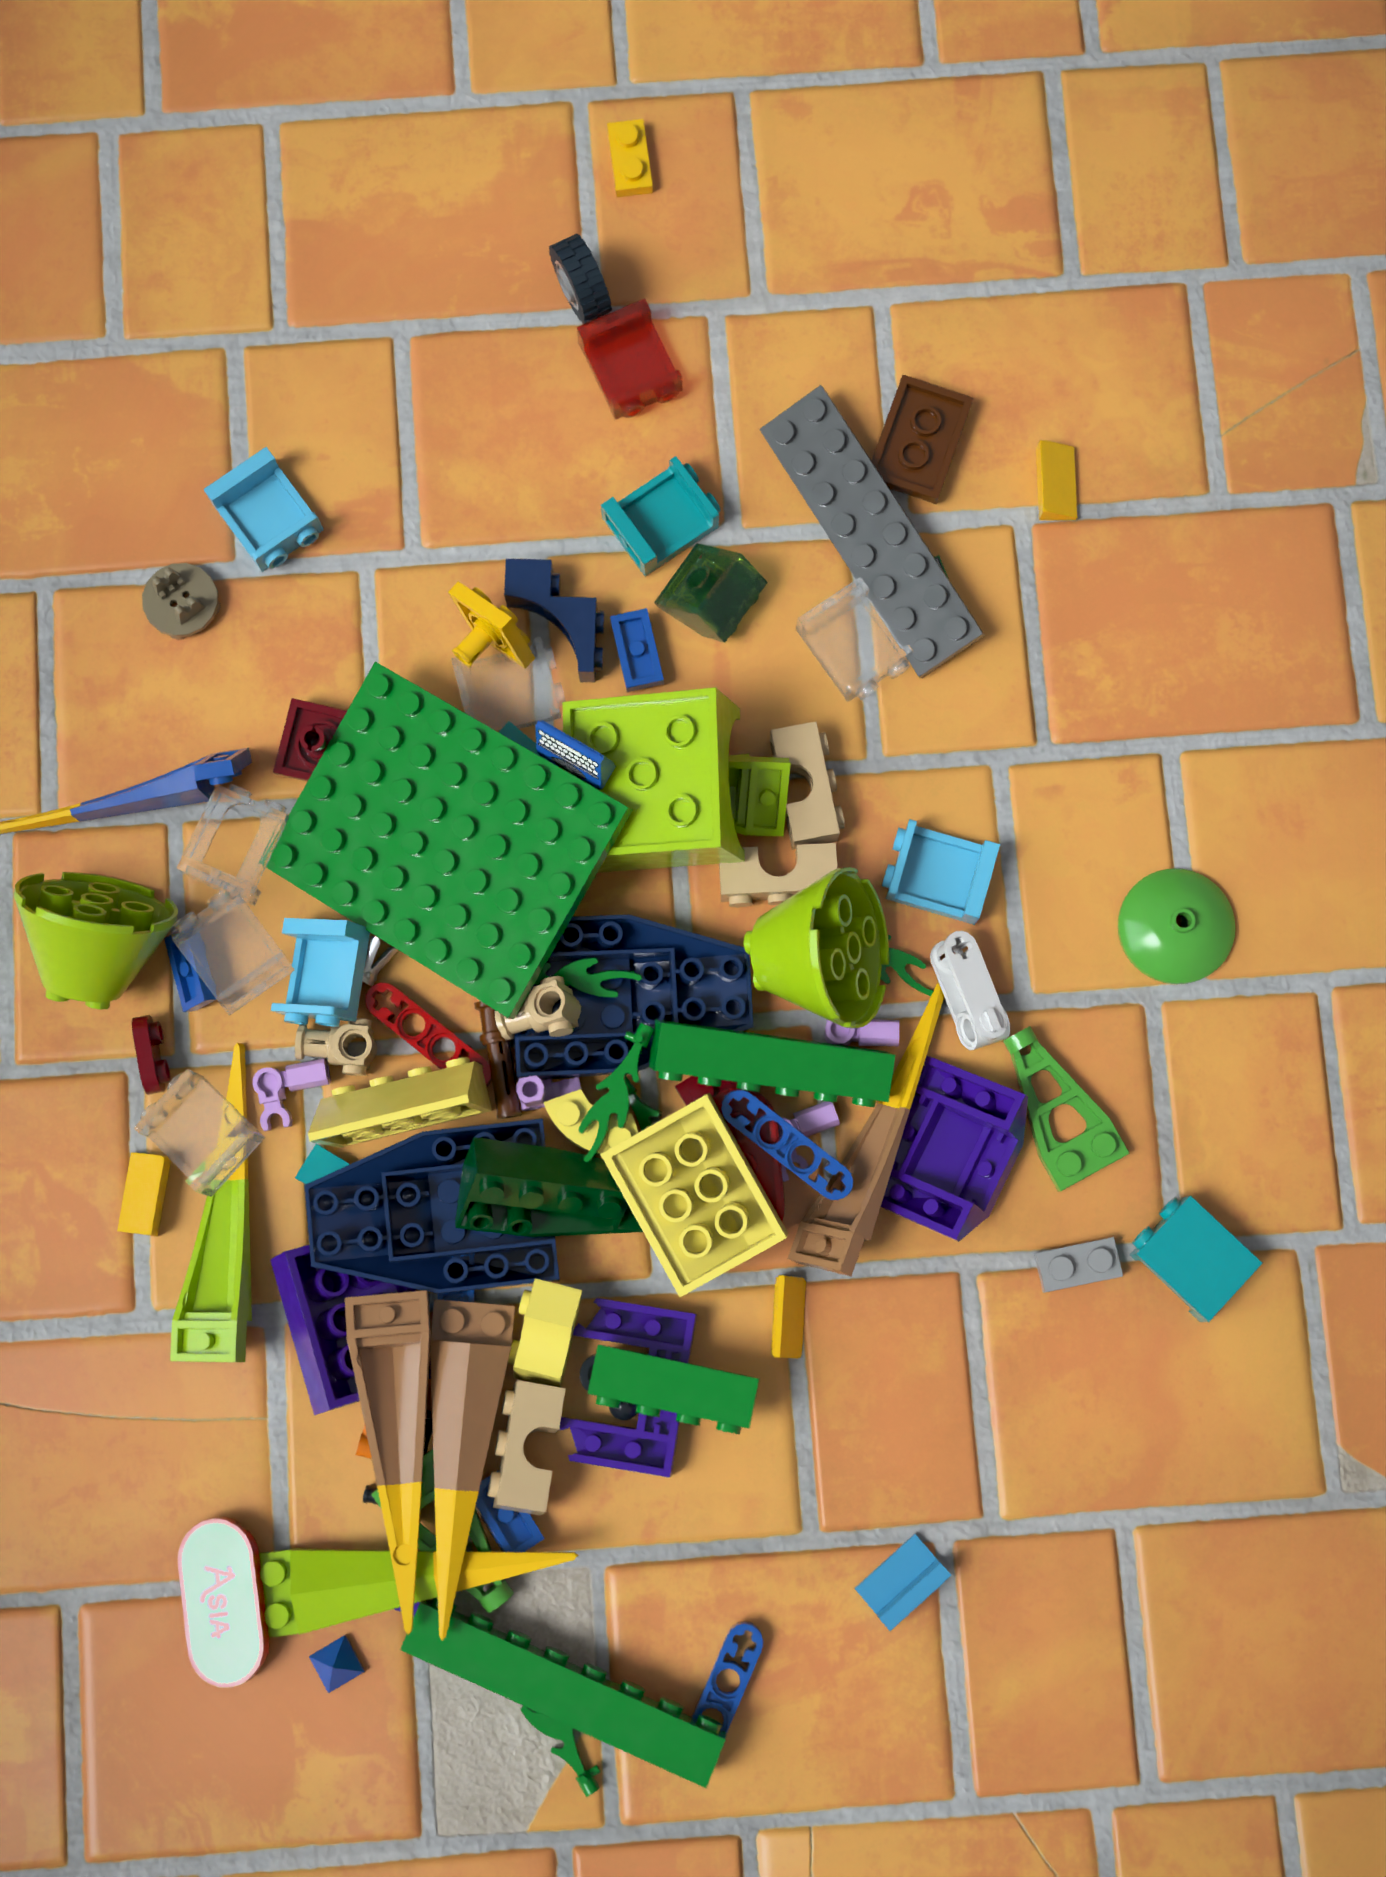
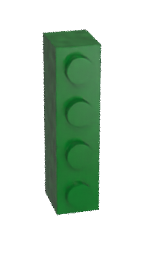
M598 1345L587 1394L597 1396L596 1404L620 1409L621 1401L637 1404L636 1412L640 1414L660 1417L661 1410L677 1413L676 1421L700 1426L701 1418L717 1422L716 1430L740 1435L741 1427L749 1429L751 1426L760 1378Z

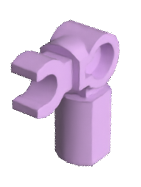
M826 1019L825 1040L827 1043L845 1046L850 1045L851 1042H859V1046L898 1047L899 1020L873 1019L869 1024L861 1028H845Z
M326 1058L286 1065L285 1071L282 1072L276 1068H262L255 1073L253 1087L258 1093L259 1103L264 1104V1111L260 1117L263 1131H271L270 1119L276 1113L282 1117L284 1127L292 1126V1115L283 1106V1100H286V1087L293 1092L331 1084L329 1065Z
M535 1075L520 1078L517 1083V1094L522 1111L544 1108L543 1102L581 1089L579 1077L552 1083L551 1079L541 1080Z
M829 1101L793 1113L794 1119L788 1120L783 1118L806 1137L840 1125L834 1105ZM778 1123V1125H779V1136H780V1138H781V1136H782V1127H781V1125ZM794 1149L791 1154L792 1162L797 1163L800 1168L808 1167L806 1160L802 1156L797 1155ZM782 1164L783 1181L785 1182L789 1178L786 1173V1167Z

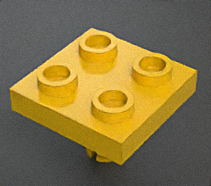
M459 581L448 591L472 630L452 650L460 662L470 668L476 659L491 645L524 669L532 663L535 656L528 646L530 639L516 626L518 618L511 610L504 605H500L497 608L491 604L490 598L477 587L471 590Z

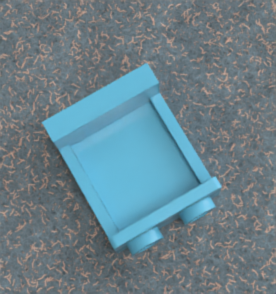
M267 447L204 488L215 509L261 572L268 568L273 569L280 566L286 561L288 554L300 546H309L317 540L319 533L324 530L315 512L311 511Z
M909 819L906 829L898 828L892 850L899 852L895 866L888 864L882 886L889 888L886 899L975 925L982 912L1000 844L987 840L984 841L983 845L916 826L917 821Z
M284 918L282 933L296 938L286 1004L272 1003L271 1011L285 1015L284 1022L307 1025L308 1019H316V1024L330 1027H339L340 1021H356L370 932L366 930L365 926L348 920Z

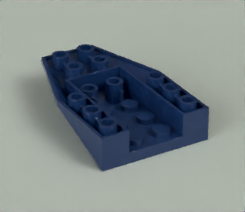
M633 915L572 917L547 961L551 963V967L546 971L547 976H553L559 969L573 961L597 957L599 959L598 963L588 967V973H598L605 970H626L641 974L642 979L637 981L630 978H613L602 981L601 985L603 987L618 991L617 997L591 995L568 985L567 987L572 989L573 996L579 1001L581 1006V1013L578 1019L579 1027L573 1028L571 1034L562 1037L550 1036L549 1030L537 1033L530 1029L517 1033L515 1035L516 1082L520 1078L535 1075L541 1080L610 1075L622 1063L634 1045L632 1041L625 1039L627 1031L635 1034L640 1023L654 1029L655 1019L736 1031L752 1029L754 1025L750 956L746 953L744 947ZM561 1000L554 1004L552 1014L560 1008ZM653 1034L647 1047L642 1048L638 1072L649 1068Z
M543 1118L423 1131L304 1185L311 1267L423 1291L427 1290L437 1294L534 1284L535 1278L548 1282L559 1281L555 1236L527 1237L455 1228L462 1168L473 1138L546 1147ZM469 1254H475L474 1265L469 1264Z

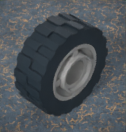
M574 234L549 246L551 262L559 284L579 321L582 324H586L611 312V299L603 276L581 235Z

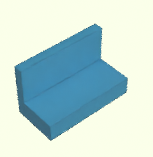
M914 1533L854 1589L876 1613L888 1630L891 1631L952 1575Z

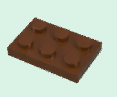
M902 375L872 458L873 464L891 490L937 504L972 406L973 397Z

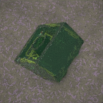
M696 543L654 603L701 636L725 643L729 636L736 631L739 622L749 608L756 603L759 594L768 582L742 554Z

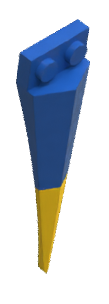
M243 748L212 753L161 776L108 795L44 813L1 821L0 834L209 802L212 800L215 785L233 781V777L242 775V769L252 763L250 749Z

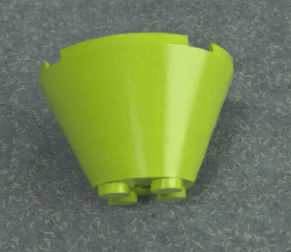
M851 867L837 868L762 914L755 922L753 930L745 933L744 949L751 958L754 972L753 983L757 990L772 993L842 1027L861 1028L873 1020L883 1001L886 986L880 985L882 965L889 964V944L885 917L879 897L869 879H860L857 876L858 870Z
M62 872L61 879L44 880L43 873L29 875L20 879L16 883L14 898L42 985L46 989L45 996L57 1002H66L70 999L84 1001L88 1007L93 1009H108L111 1001L117 1000L123 995L176 923L178 908L175 903L167 898L164 904L154 898L155 890L133 882L108 876L77 872Z

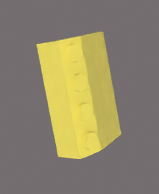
M463 1057L447 1061V1068L433 1072L431 1067L408 1071L409 1078L394 1081L393 1076H385L370 1080V1087L356 1090L355 1085L333 1089L331 1090V1097L320 1099L308 1131L309 1141L342 1148L492 1111L482 1065L475 1061L470 1062L469 1057Z
M710 1093L600 1154L679 1297L686 1295L781 1242L788 1236L785 1226Z

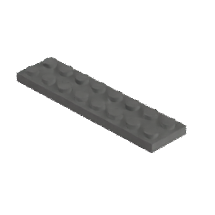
M822 385L815 388L759 429L918 677L922 679L985 636Z

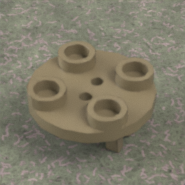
M188 563L170 564L157 570L147 581L142 594L143 611L150 624L161 633L169 635L176 640H182L203 631L220 610L218 590L212 578L200 567ZM186 593L190 594L188 598H184ZM174 602H177L176 607H172Z

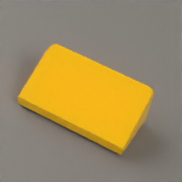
M1039 440L1036 448L1039 521L1077 520L1074 447L1048 440Z
M131 1152L117 1231L158 1237L171 1163L170 1157Z
M778 1275L775 1278L771 1355L773 1357L798 1359L802 1356L806 1280L804 1278Z

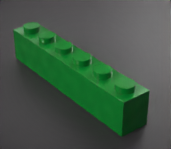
M655 1019L649 1067L654 1071H659L658 1078L682 1081L683 1075L697 1076V1083L718 1087H721L722 1080L737 1082V1089L760 1092L761 1085L776 1087V1094L799 1097V1091L802 1090L814 1092V1099L837 1102L838 1095L852 1097V1104L866 1107H875L876 1101L889 1102L896 1055L887 1051Z

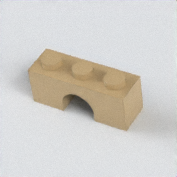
M816 721L771 730L770 745L773 757L789 758L791 763L790 774L802 776L807 780L811 788V793L804 800L786 804L785 818L792 850L796 849L797 845L823 844L838 841L839 829H844L845 824L841 806L834 807L831 792L837 791L833 769L827 770L824 755H829L826 733H819Z
M836 843L797 845L795 852L796 866L790 873L784 876H772L762 869L758 858V847H742L745 850V862L719 864L721 902H729L730 907H748L753 905L752 901L768 900L769 905L777 906L838 868Z
M517 1380L513 1385V1390L506 1389L502 1414L508 1415L506 1431L499 1430L495 1447V1455L501 1456L499 1472L492 1471L488 1488V1497H494L493 1508L534 1515L546 1513L552 1471L532 1466L525 1458L523 1445L527 1435L537 1431L556 1433L559 1430L566 1388Z

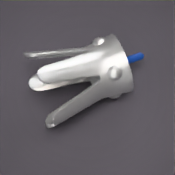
M374 936L369 937L363 982L370 986L374 985L378 973L398 950L395 947H389L372 965L380 946V939Z

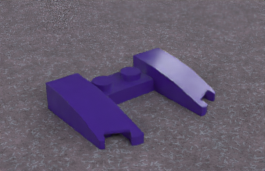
M596 1298L594 1303L601 1307L587 1328L578 1323L573 1332V1336L649 1348L648 1355L689 1363L697 1314ZM661 1410L660 1417L639 1413L637 1428L561 1417L560 1430L570 1428L577 1453L568 1455L569 1461L669 1478L672 1476L679 1422L676 1421L677 1413Z

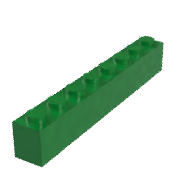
M438 1597L433 1598V1600L428 1599L420 1602L413 1618L412 1631L409 1635H406L400 1649L401 1651L707 1788L727 1737V1733L720 1730L722 1724L717 1720L699 1714L698 1719H694L682 1713L684 1707L673 1700L661 1697L660 1701L657 1702L644 1696L645 1689L635 1683L623 1680L621 1685L606 1679L607 1672L588 1663H585L583 1668L568 1662L569 1655L550 1646H547L546 1650L543 1651L530 1645L532 1639L521 1632L509 1629L506 1634L492 1628L494 1621L483 1615L472 1612L470 1617L455 1611L457 1607L455 1603H453L447 1635L441 1640L439 1637Z

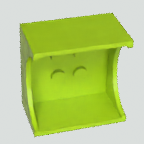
M705 688L562 702L563 732L604 755L616 765L604 788L600 791L633 809L598 873L745 862V850L739 843L733 821L728 766L731 730L735 720H740V708L717 688Z

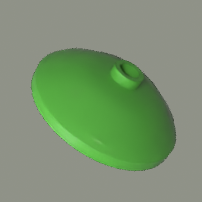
M1165 869L1144 877L1128 892L1122 902L1118 915V936L1127 958L1143 974L1163 983L1188 984L1207 977L1226 960L1235 938V918L1227 897L1210 879L1190 870ZM1178 915L1187 918L1188 926L1186 928L1177 925L1176 917Z

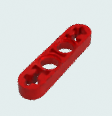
M381 982L373 985L368 990L365 1003L371 1014L439 1069L447 1068V1061L461 1058L463 1051L469 1053L467 1057H469L470 1062L475 1061L484 1066L482 1069L487 1087L490 1085L492 1080L489 1063L396 987L389 983ZM388 992L393 993L390 1000L400 1010L404 1002L409 1005L399 1013L394 1024L389 1021L395 1017L386 1007H382L379 1011L375 1009L378 1005L375 996L378 993L384 996ZM411 1015H419L425 1021L423 1032L417 1036H409L403 1029L405 1019ZM441 1039H449L455 1045L454 1055L445 1061L437 1059L433 1052L436 1042Z

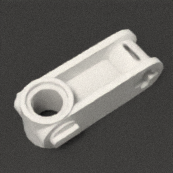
M955 931L945 941L934 945L930 953V960L956 1025L957 1035L965 1048L975 1050L1007 1039L1010 1034V1022L1005 1009L1001 1005L976 940L967 932ZM968 947V950L963 953L962 949ZM945 954L946 957L941 960L940 957Z

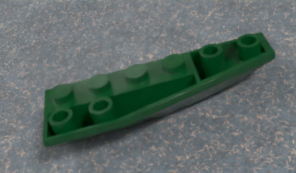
M473 1138L463 1163L455 1228L527 1237L643 1232L603 1159L594 1157L587 1163L584 1161L586 1155L576 1152L522 1143Z

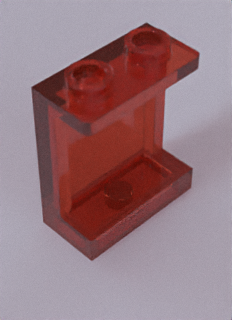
M645 298L577 327L579 346L615 420L623 416L625 418L634 417L640 414L646 406L655 402H669L679 392L683 391V377L679 370H675L654 327L651 309Z

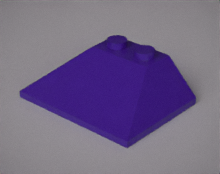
M926 1055L881 1207L953 1240L961 1241L990 1216L1022 1149L1028 1096Z

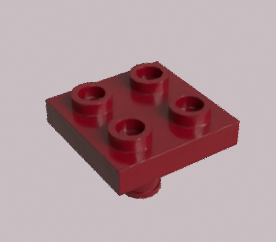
M291 698L273 773L308 782L347 711Z

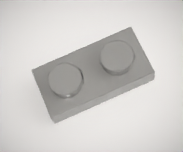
M1114 1237L1034 1253L1043 1293L1123 1277Z

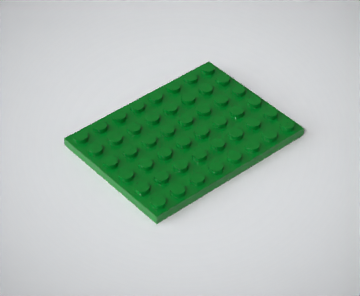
M374 662L261 865L354 923L365 926L366 930L505 1017L515 1019L633 809L383 665Z

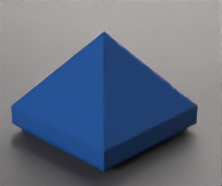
M346 1634L309 1656L328 1693L365 1672Z

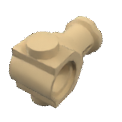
M552 976L541 980L540 985L533 987L515 1019H509L495 1011V1020L501 1036L505 1040L514 1039L517 1033L530 1029L537 1033L549 1030L550 1036L562 1037L571 1034L573 1028L579 1027L578 1019L581 1013V1006L579 1001L573 996L572 989L565 985L564 978ZM561 1000L560 1008L552 1014L554 1004Z
M357 1018L356 1021H348V1024L332 1027L331 1031L308 1029L307 1025L300 1024L295 1038V1058L298 1060H303L305 1056L328 1058L329 1064L343 1065L342 1074L366 1076V1070H369L370 1063L377 1054V1044L373 1038L374 1031L371 1029L372 1021ZM355 1038H365L367 1046L364 1053L356 1057L350 1056L348 1053L349 1043Z

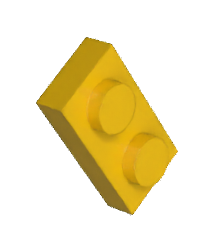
M636 119L607 123L616 198L653 193L644 120Z

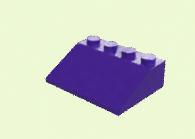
M309 1245L284 1251L270 1259L314 1416L359 1402L360 1399L347 1342L345 1298L413 1292L416 1289L311 1267ZM431 1361L429 1366V1379H431Z

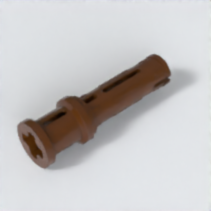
M481 1001L475 1002V1010H478L480 1013L483 1032L479 1036L480 1042L483 1046H487L497 1119L521 1116L522 1111H520L516 1076L510 1042L513 1039L505 1040L501 1036L495 1020L496 1010Z

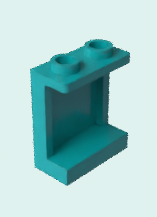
M677 456L669 460L668 469L619 502L614 497H611L601 504L602 519L645 577L719 528V512L721 508L710 492L703 493L697 485L699 479L694 469L688 463L683 465Z
M1187 1196L1179 1201L1174 1197L1159 1212L1163 1219L1152 1230L1147 1226L1133 1240L1132 1244L1136 1248L1130 1256L1135 1261H1141L1191 1308L1189 1312L1199 1322H1209L1261 1266L1262 1262L1194 1198Z

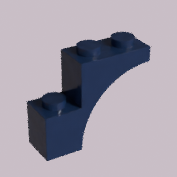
M506 558L504 597L507 607L536 613L553 623L564 634L574 650L578 661L580 682L595 683L596 670H603V648L596 647L597 634H604L605 613L604 611H598L596 598L553 597L560 596L561 579L560 573H554L552 560Z

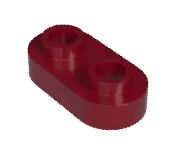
M151 1015L135 1017L132 1019V1033L143 1089L147 1095L164 1092L165 1083L171 1081V1075L167 1060H161L159 1045L164 1043L161 1023L153 1021Z

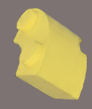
M579 1089L543 1102L550 1118L559 1131L571 1143L589 1152L595 1142L599 1122L594 1121L584 1134L578 1131L582 1120L593 1106L588 1102L583 1091ZM632 1113L628 1114L623 1129L618 1127V1116L611 1115L607 1135L596 1154L597 1156L602 1157L600 1154L638 1133Z
M536 1278L532 1291L524 1290L518 1312L524 1315L520 1341L513 1340L508 1363L514 1365L513 1378L561 1388L572 1345L571 1338L578 1318L582 1290Z

